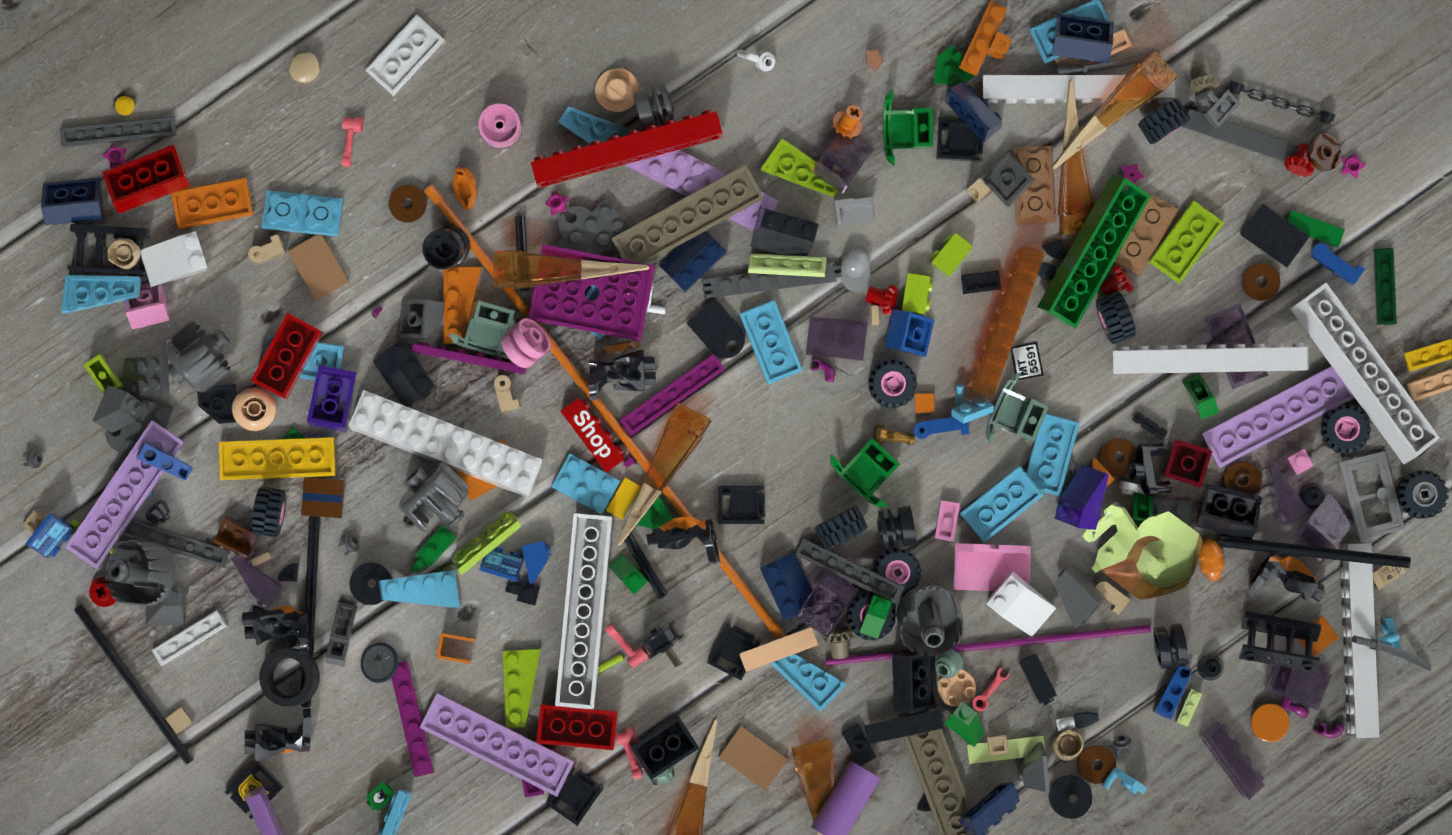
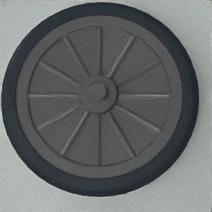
M386 643L372 644L362 655V673L371 682H386L397 671L398 655L394 648Z

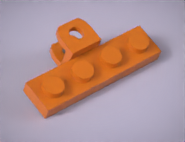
M990 0L959 66L960 69L976 76L986 54L997 59L1004 57L1012 41L1008 36L997 31L1007 8Z

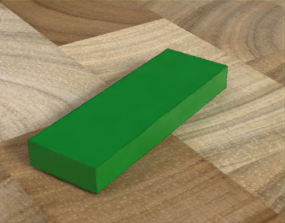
M1290 210L1287 221L1309 235V238L1339 248L1345 229Z

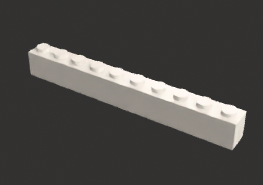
M1175 75L982 76V98L988 104H997L998 100H1006V104H1016L1017 100H1025L1026 104H1035L1036 100H1044L1045 104H1054L1055 100H1063V103L1067 104L1069 80H1073L1075 100H1082L1083 104H1092L1094 100H1101L1102 104H1111L1113 100H1120L1122 104H1130L1132 100H1139L1141 104L1151 103V100H1158V103L1166 104L1175 98Z
M1272 343L1273 347H1265V344H1253V347L1245 348V344H1234V348H1226V344H1216L1214 348H1206V345H1195V349H1187V345H1175L1176 349H1168L1167 345L1156 346V349H1149V346H1137V350H1129V346H1119L1118 350L1113 351V374L1309 370L1308 346H1304V343H1292V347H1284V343Z

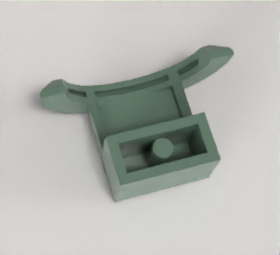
M479 300L474 301L465 337L462 338L451 333L449 336L453 343L462 347L509 359L504 350H502L501 338L510 329L515 311Z
M1020 372L1010 376L997 399L986 428V437L989 443L994 438L995 427L1030 442H1034L1049 406L1011 391L1016 382H1018L1021 375Z

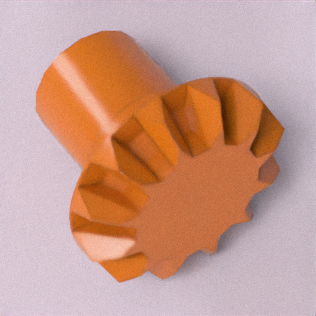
M851 105L846 111L836 113L832 120V127L836 128V133H841L843 137L848 136L850 139L853 136L857 137L862 130V123L860 121L863 115L862 110L858 106Z

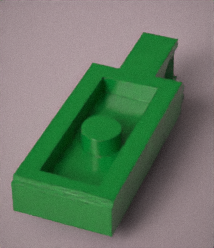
M442 525L416 553L417 555L414 558L417 561L411 569L415 573H418L423 566L428 569L457 538Z

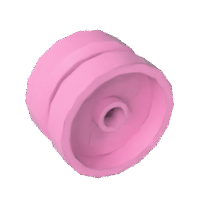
M506 104L490 105L479 117L478 128L482 138L487 144L495 148H506L513 145L521 134L522 124L515 110ZM497 123H499V124H502V123H503V127L500 128V129H498L497 126H496V124H497Z
M528 318L520 320L513 328L504 333L501 338L503 350L508 358L522 368L531 367L539 358H542L549 352L551 345L545 330L538 323Z

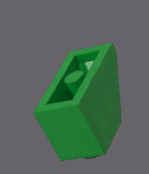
M1200 374L1182 381L1192 405L1201 420L1219 412L1215 397Z
M1134 493L1131 518L1139 528L1143 521L1153 516V496L1147 497L1144 494Z
M621 554L609 566L634 595L648 583V580L624 554Z
M873 595L859 633L878 639L892 602Z
M963 701L951 712L944 722L947 727L973 747L977 745L985 733L977 712Z

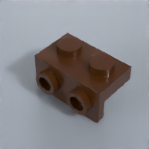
M226 516L213 542L223 549L234 552L238 557L247 558L252 553L259 535L253 534L252 528Z

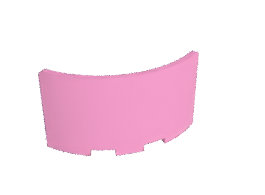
M955 543L954 589L995 591L1012 571L1030 585L1031 546L998 545V549H995V545Z

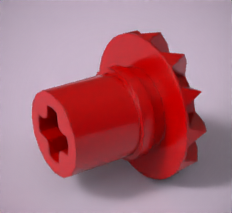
M1300 143L1295 155L1285 159L1284 166L1286 170L1291 171L1292 174H1297V176H1312L1315 168L1308 157L1309 144Z
M1119 265L1112 267L1114 274L1103 281L1100 286L1103 293L1107 296L1124 289L1130 293L1134 287L1127 273Z
M890 285L887 289L870 286L866 294V302L881 307L883 314L890 315L896 306L898 288L894 285Z
M105 577L95 579L89 588L90 599L99 607H109L116 603V599L110 594V592L114 591L107 589V584L113 582L107 581Z

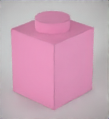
M1305 449L1284 458L1293 475H1298L1314 466Z

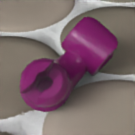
M813 359V362L819 363V367L811 369L813 371L822 369L825 374V381L833 383L836 374L832 366L825 362H820L818 359Z
M1283 698L1280 704L1283 709L1291 710L1301 718L1308 717L1309 709L1293 704V701Z
M1318 723L1322 726L1320 732L1313 729L1316 734L1326 738H1337L1345 730L1344 726L1336 723L1334 728L1326 730V726L1322 723Z

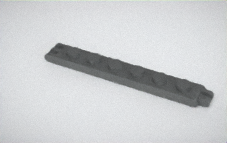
M834 262L826 263L825 277L748 273L703 279L702 284L710 283V286L702 287L703 291H711V294L704 295V299L837 282L836 278H840L842 275L841 273L836 274L835 270H841V265L835 266Z

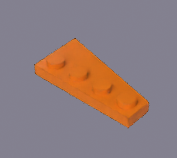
M451 267L446 270L443 269L444 344H455L449 336L450 333L462 338L465 337L482 267Z

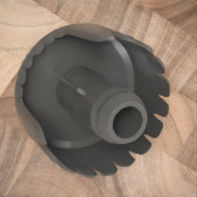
M192 321L164 342V351L171 362L168 365L169 374L179 385L186 381L196 391L206 392L230 373L228 361L225 360L221 363L225 358L222 354L223 348L225 346L228 348L230 341L221 329H216L213 334L209 333L205 336L206 331H198L200 325Z
M444 462L437 463L426 472L419 467L405 480L404 484L409 489L402 496L399 508L421 531H428L424 524L429 523L427 516L432 518L435 514L442 522L446 521L449 527H454L464 517L463 510H459L458 507L462 501L460 495L465 497V490L468 492L469 486L448 464Z
M132 539L123 541L115 547L114 552L119 553L110 554L109 559L114 561L107 562L106 570H108V573L105 574V579L113 582L107 584V589L114 591L110 592L111 596L118 603L149 607L161 603L170 593L175 579L174 561L167 548L157 542Z
M922 585L907 592L899 601L896 611L899 634L903 644L908 646L911 651L924 655L925 650L928 656H933L936 649L939 655L944 653V646L946 651H950L954 648V642L955 644L960 642L961 636L964 634V620L960 603L955 594L949 589L939 585Z

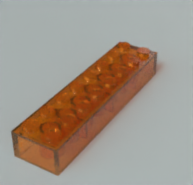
M1025 245L1021 249L1018 248L1013 258V261L1016 262L1015 266H1011L1006 277L1009 280L1008 285L1003 286L1000 297L1003 298L1002 302L996 305L993 314L996 315V319L990 322L987 333L990 334L989 338L984 340L980 350L983 351L982 358L979 357L974 367L977 370L976 375H972L968 383L970 393L990 400L994 398L1043 262L1044 252Z

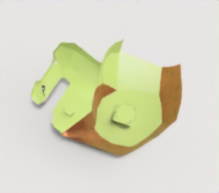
M1110 505L1105 509V515L1097 523L1096 530H1086L1082 536L1089 543L1094 542L1111 525H1116L1118 532L1098 550L1092 569L1095 573L1102 571L1139 600L1171 594L1186 587L1194 575L1202 545L1200 534L1169 511L1146 519L1138 528L1127 510L1117 505Z

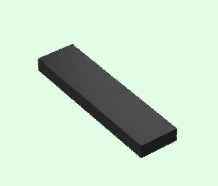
M940 709L864 725L868 744L944 729Z

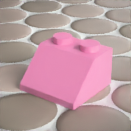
M150 282L140 285L138 298L125 300L126 315L132 329L169 321V310L163 284L151 287Z

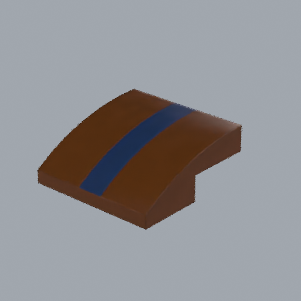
M304 477L301 516L342 518L345 480Z

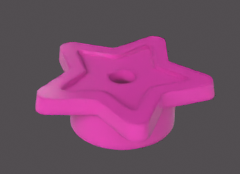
M111 144L110 150L102 156L109 160L110 168H113L117 164L126 163L124 155L127 149H118L114 144Z
M1355 153L1351 158L1341 159L1344 164L1342 174L1350 173L1354 178H1358L1359 170L1365 167V164L1358 160V155Z
M1137 163L1131 167L1122 166L1124 173L1122 177H1125L1135 185L1137 180L1144 178V175L1138 171Z
M555 192L549 198V201L545 202L551 208V215L554 216L559 211L566 212L565 204L569 197H561Z

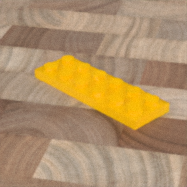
M330 437L219 442L220 480L336 476L335 439Z

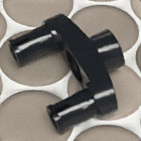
M1148 443L1139 444L1136 448V463H1130L1128 466L1130 479L1139 480L1141 489L1147 497L1156 496L1161 493H1171L1172 487H1167L1171 485L1170 481L1155 482L1151 456L1165 455V449L1158 450L1165 447L1163 443L1153 445Z

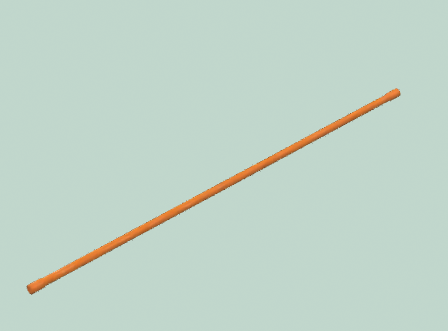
M433 184L427 187L424 192L433 204L439 208L451 225L463 229L469 237L472 252L523 317L529 318V307L444 201L443 196ZM535 321L545 330L549 337L550 351L681 517H693L599 397L597 400H590L587 381L543 325ZM718 549L721 562L718 565L762 619L774 638L777 640L788 636Z

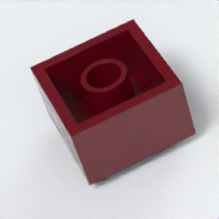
M1174 439L1162 477L1201 488L1212 450Z

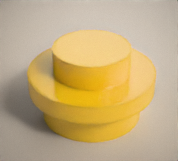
M122 96L117 99L115 108L119 114L129 115L134 111L135 104L130 97Z

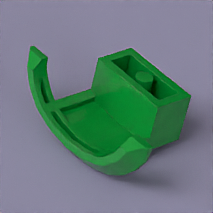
M890 90L884 98L883 144L886 160L892 166H895V156L892 149H930L933 147L932 108L891 111L893 90Z
M873 438L868 441L845 468L842 467L836 457L832 454L830 455L833 469L858 494L876 507H888L882 499L875 497L873 493L895 471L900 463Z

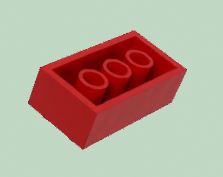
M174 144L102 172L112 204L119 214L191 186L180 153Z
M287 313L250 381L287 400L324 332Z
M540 704L537 743L614 750L618 711Z

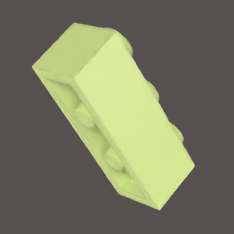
M1189 689L1175 722L1188 727L1202 693Z

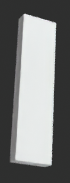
M216 610L152 649V652L160 665L163 666L228 625L219 610Z

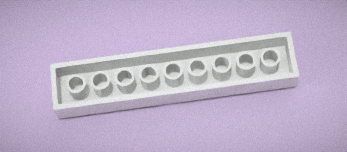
M1327 283L1315 289L1290 308L1403 464L1416 458L1440 438Z
M365 390L361 394L349 424L351 430L436 463L444 462L454 470L529 498L543 464V459Z
M577 513L573 515L555 706L584 709L595 708L613 517Z
M1371 543L1342 544V548H1339L1372 553ZM1342 561L1343 567L1340 568V579H1343V587H1341L1340 592L1341 598H1344V606L1341 607L1342 618L1345 617L1342 635L1346 637V644L1343 645V655L1346 656L1347 664H1344V675H1347V683H1345L1344 689L1345 694L1348 695L1345 711L1346 714H1349V722H1346V731L1350 733V737L1377 738L1379 737L1376 650L1352 642L1354 635L1371 640L1372 638L1375 639L1372 564Z

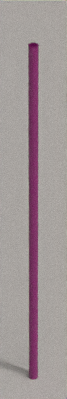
M1143 625L954 645V648L951 650L965 652L1150 633L1151 626ZM911 650L851 655L843 659L825 658L826 666L892 659V654Z

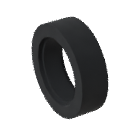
M284 648L272 652L264 660L259 673V681L264 695L274 704L297 706L306 703L314 696L319 686L320 673L317 663L310 654L302 655L300 649ZM287 658L298 661L305 671L304 686L294 696L282 694L274 683V671L277 665Z

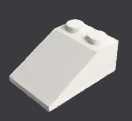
M196 231L140 250L151 287L207 271V265Z
M1013 571L993 592L986 603L1001 617L1031 637L1057 608Z

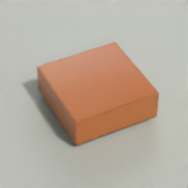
M934 393L915 394V413H934Z

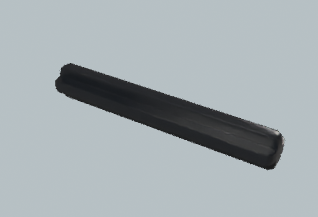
M515 216L519 290L529 291L525 217Z
M630 532L624 542L659 599L667 596V591Z

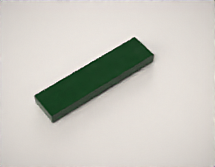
M1394 248L1373 249L1376 325H1396Z

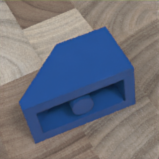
M545 541L522 546L530 583H535L549 561L548 556L552 555L550 545L546 544Z

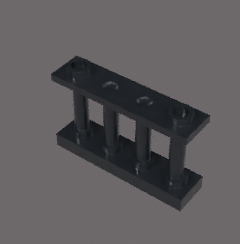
M70 224V232L75 233L77 237L75 266H67V270L73 271V275H84V272L124 274L140 278L141 276H147L146 271L140 270L141 254L132 270L121 269V267L114 263L113 269L102 268L103 243L106 235L113 236L115 240L125 239V236L133 237L132 240L141 250L144 238H150L149 229ZM87 234H94V238H96L94 267H83L84 241Z
M1245 611L1241 622V629L1248 630L1247 645L1243 644L1239 659L1316 672L1320 658L1313 657L1312 652L1313 642H1317L1321 632L1320 624ZM1256 632L1267 633L1266 648L1255 646ZM1275 635L1286 637L1285 651L1274 650ZM1294 638L1305 640V655L1293 653Z

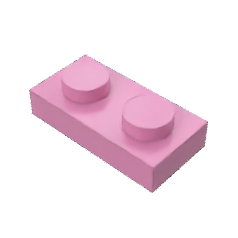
M940 501L934 538L954 541L960 503Z

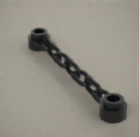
M1230 80L1228 88H1230L1231 93L1240 95V92H1243L1250 99L1258 102L1268 100L1272 102L1274 107L1283 110L1292 108L1296 110L1297 114L1307 118L1317 116L1320 117V122L1329 125L1331 121L1334 122L1336 114L1321 110L1320 114H1317L1313 108L1305 105L1292 106L1286 99L1280 97L1271 99L1266 97L1264 92L1256 89L1243 90L1244 84ZM1253 92L1262 94L1260 96L1262 99L1252 97L1251 95H1254ZM1277 100L1286 102V103L1284 104V106H1286V107L1277 105V104H1275V103H1278ZM1302 108L1311 110L1308 112L1311 115L1301 113L1299 111H1302Z

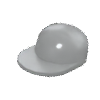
M850 249L841 259V280L848 290L854 292L861 291L870 282V259L868 254L862 249Z

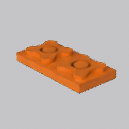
M246 177L182 189L171 193L178 230L254 216Z

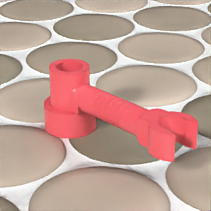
M363 117L343 118L342 129H346V141L341 165L345 167H351L354 132L362 133L364 127Z
M612 624L605 629L629 656L627 661L633 668L648 659L649 654L642 646L633 650Z
M1003 668L998 669L996 677L981 696H977L972 700L973 709L976 711L985 710L988 706L987 699L1003 680L1008 679L1010 673L1002 678L1000 671ZM977 700L981 701V707H977Z
M630 727L615 736L618 745L623 744L635 780L643 777L637 761L628 749L631 743L638 741L634 727Z

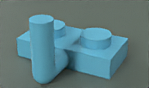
M956 384L955 402L958 407L952 409L951 416L964 424L993 412L994 405L982 397L968 403L963 400L964 384Z
M1392 617L1381 619L1382 624H1380L1382 634L1386 636L1376 639L1401 649L1399 643L1400 636L1396 633Z
M1113 768L1102 784L1103 787L1109 789L1117 777L1122 780L1120 784L1134 794L1137 791L1144 794L1147 790L1144 785L1118 768Z

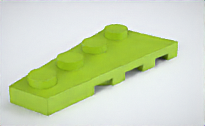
M784 139L780 140L760 169V171L832 198L836 196L845 181Z
M541 649L502 651L506 728L526 727Z

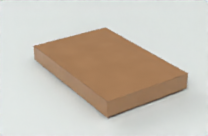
M315 235L287 251L316 302L350 283L323 235Z
M742 726L739 727L719 756L720 759L765 791L788 760Z

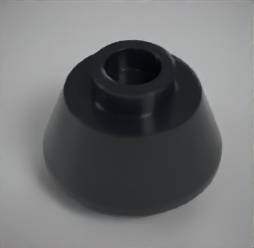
M1307 483L1299 490L1298 497L1304 507L1315 509L1323 503L1325 493L1320 485Z
M159 500L145 513L146 519L155 524H164L170 518L168 515L170 509L165 500Z
M1211 654L1203 656L1197 665L1199 675L1208 681L1218 679L1224 669L1221 659Z

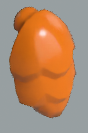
M458 167L455 170L452 181L455 198L465 210H470L475 206L478 196L476 179L468 168Z
M1206 538L1201 545L1198 559L1199 568L1211 581H1217L1220 579L1225 568L1223 551L1216 541Z

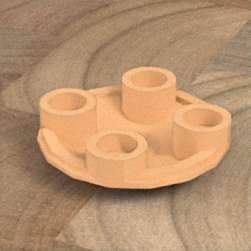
M962 669L952 678L941 677L938 683L939 695L944 703L949 706L957 707L961 701L967 705L975 696V680L970 673Z

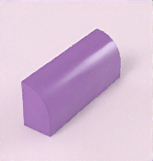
M849 761L811 828L823 835H848L880 778Z
M264 786L245 793V800L260 834L285 835Z

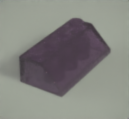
M1241 304L1204 318L1215 345L1226 344V348H1234V344H1245V348L1256 344ZM1267 371L1226 372L1232 389L1269 375Z
M1216 722L1200 733L1199 737L1243 798L1250 800L1265 786L1262 782L1264 778L1258 770H1253L1251 767L1253 762L1247 754L1243 756L1240 752L1242 747L1238 741L1230 738L1228 727L1224 723Z

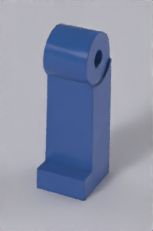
M1319 243L1311 249V256L1315 261L1351 286L1355 285L1365 271V268L1361 265L1353 268L1330 252L1326 244Z
M954 417L920 422L914 427V435L919 439H925L931 434L961 430V436L969 435L968 422L963 424Z
M146 441L142 443L136 455L138 460L183 480H187L193 469L188 463L179 460Z
M1184 665L1175 668L1172 677H1170L1153 710L1154 713L1168 720L1172 719L1191 676L1192 669Z

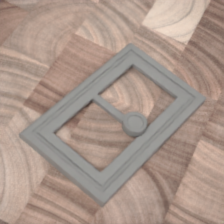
M1385 451L1340 462L1339 467L1358 540L1361 541L1404 530L1405 526ZM1377 464L1383 488H1378L1374 494L1358 497L1352 470ZM1374 497L1378 499L1386 498L1392 522L1366 528L1360 501Z

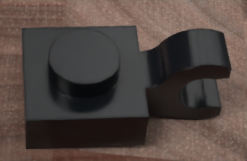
M521 582L520 588L507 584L505 592L518 595L517 601L535 606L540 587Z

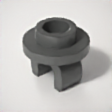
M33 449L30 452L23 453V455L28 456V462L23 463L24 466H30L34 469L41 466L43 456L39 450Z
M351 534L344 536L343 541L338 544L339 547L345 545L348 548L344 553L345 555L356 552L360 548L358 538Z
M1121 735L1112 742L1118 756H1121V750L1127 749L1129 754L1132 752L1130 747L1132 744L1131 738Z

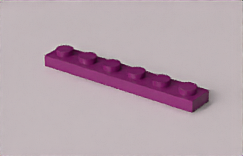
M418 341V345L413 344L412 347L413 353L525 375L527 368L519 367L513 362H504L505 358L494 356L492 360L487 359L485 354L475 353L472 356L467 355L465 350L456 349L455 352L448 351V347L437 345V348L429 347V343Z
M714 354L622 418L620 420L631 436L724 371V367Z
M408 660L398 663L397 671L391 679L414 776L419 777L434 773L425 732L420 728L422 719Z

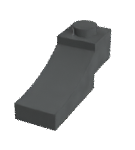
M338 602L325 657L326 663L345 667L357 606Z

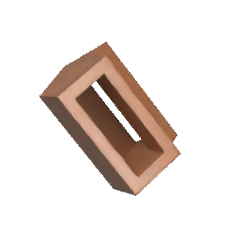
M867 50L866 66L877 72L884 59L879 56V50Z

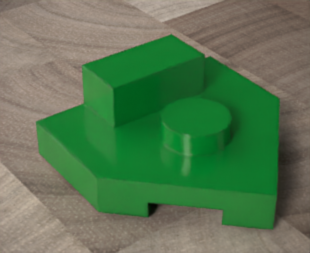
M953 45L937 56L934 84L955 86L961 82L967 83L975 77L959 68L963 56Z
M659 496L637 523V526L656 529L673 519Z

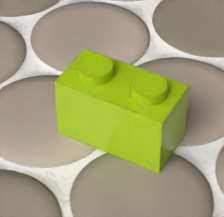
M956 232L953 236L949 234L943 241V244H945L941 251L937 249L930 257L933 259L931 265L948 278L973 248L971 244Z
M907 273L901 311L918 315H925V311L929 312L930 300H927L928 292L932 293L933 281H930V276Z
M99 354L84 364V367L103 394H105L108 385L120 390L125 387L103 355Z

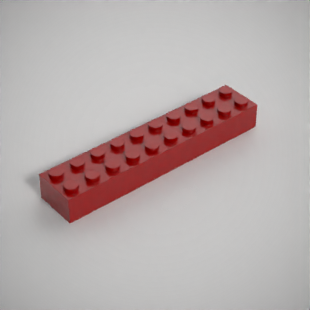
M710 109L701 112V115L694 117L693 114L682 117L683 120L678 122L669 120L664 122V126L660 127L651 125L645 127L646 131L638 132V130L629 131L627 136L619 137V135L611 136L608 138V141L602 143L601 140L590 142V146L582 148V145H578L565 153L563 150L552 153L553 156L545 158V155L533 158L534 161L530 163L536 185L539 189L723 138V132L717 111L713 112Z

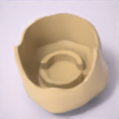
M312 53L296 55L289 65L291 77L302 84L313 82L320 72L319 62Z
M116 239L108 247V260L123 269H131L140 258L139 246L130 239Z
M1065 730L1054 738L1052 747L1055 754L1061 760L1071 761L1081 754L1084 742L1076 731Z

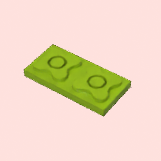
M1193 200L1148 263L1177 284H1180L1225 222Z
M510 510L508 513L501 514L494 523L488 525L483 530L480 536L472 538L466 546L454 553V557L451 559L461 575L521 527L514 513Z

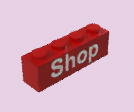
M577 398L560 412L604 471L608 473L625 460L623 457L625 452L619 445L615 447L612 443L613 436L608 430L603 431L600 427L603 423L596 414L592 416L588 411L591 407L586 400L581 401Z

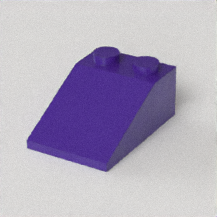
M318 366L307 418L308 425L346 432L356 372Z
M1081 465L1060 497L1054 519L1077 528L1096 530L1109 474L1086 465Z

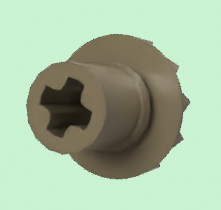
M1199 60L1193 63L1195 77L1189 83L1191 90L1202 92L1208 89L1215 90V88L1220 86V78L1213 75L1209 60Z
M833 627V629H827L823 632V640L829 642L831 646L832 658L843 659L849 656L848 640L853 637L852 629Z

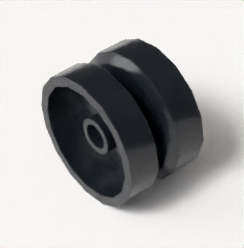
M1181 623L1170 625L1169 635L1164 626L1153 628L1154 648L1160 668H1171L1173 658L1177 666L1188 665V649Z

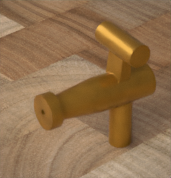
M878 424L875 441L878 444H882L883 440L913 445L915 435L911 433L907 435L895 430L885 429V425Z

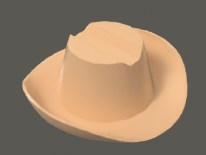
M622 68L606 71L600 76L595 86V95L598 102L607 110L622 112L631 108L635 104L633 92L639 91L638 82L634 75Z
M250 387L237 394L232 404V413L234 419L241 427L250 431H260L268 427L273 421L276 414V403L273 396L267 390L260 387Z

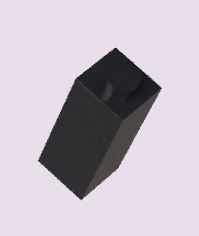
M1034 653L1018 661L1037 702L1044 705L1053 702V697L1057 696L1037 654Z

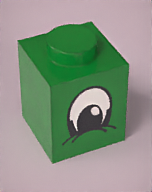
M384 780L366 796L368 799L366 803L372 810L376 809L379 811L392 800L395 792Z

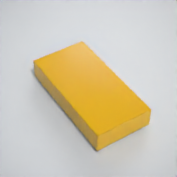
M624 478L606 511L623 520L639 493L641 486Z

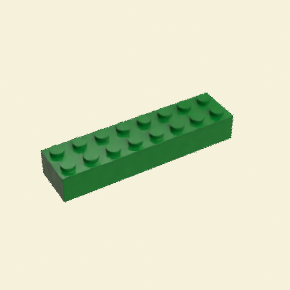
M1112 174L1037 307L1062 324L1076 329L1151 195L1125 177Z

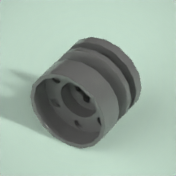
M664 84L659 85L661 94L658 95L655 86L652 87L651 97L648 96L645 89L633 92L643 131H646L645 127L656 125L655 119L659 118L663 126L665 116H668L669 120H674V106L670 93Z

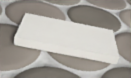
M416 14L365 71L394 97L444 43L445 39Z

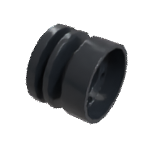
M447 225L431 232L425 238L422 245V253L425 260L436 269L446 270L463 262L470 252L468 235L463 229L453 225Z
M910 505L898 507L897 516L893 517L891 509H887L888 518H884L883 510L878 511L877 529L884 550H889L890 540H892L894 549L897 548V539L902 540L904 547L917 545Z

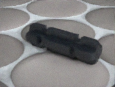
M1136 412L1132 418L1135 423L1141 424L1140 426L1150 433H1155L1159 439H1164L1168 433L1167 430L1162 427L1160 428L1158 424L1149 418H1144V415L1140 412Z

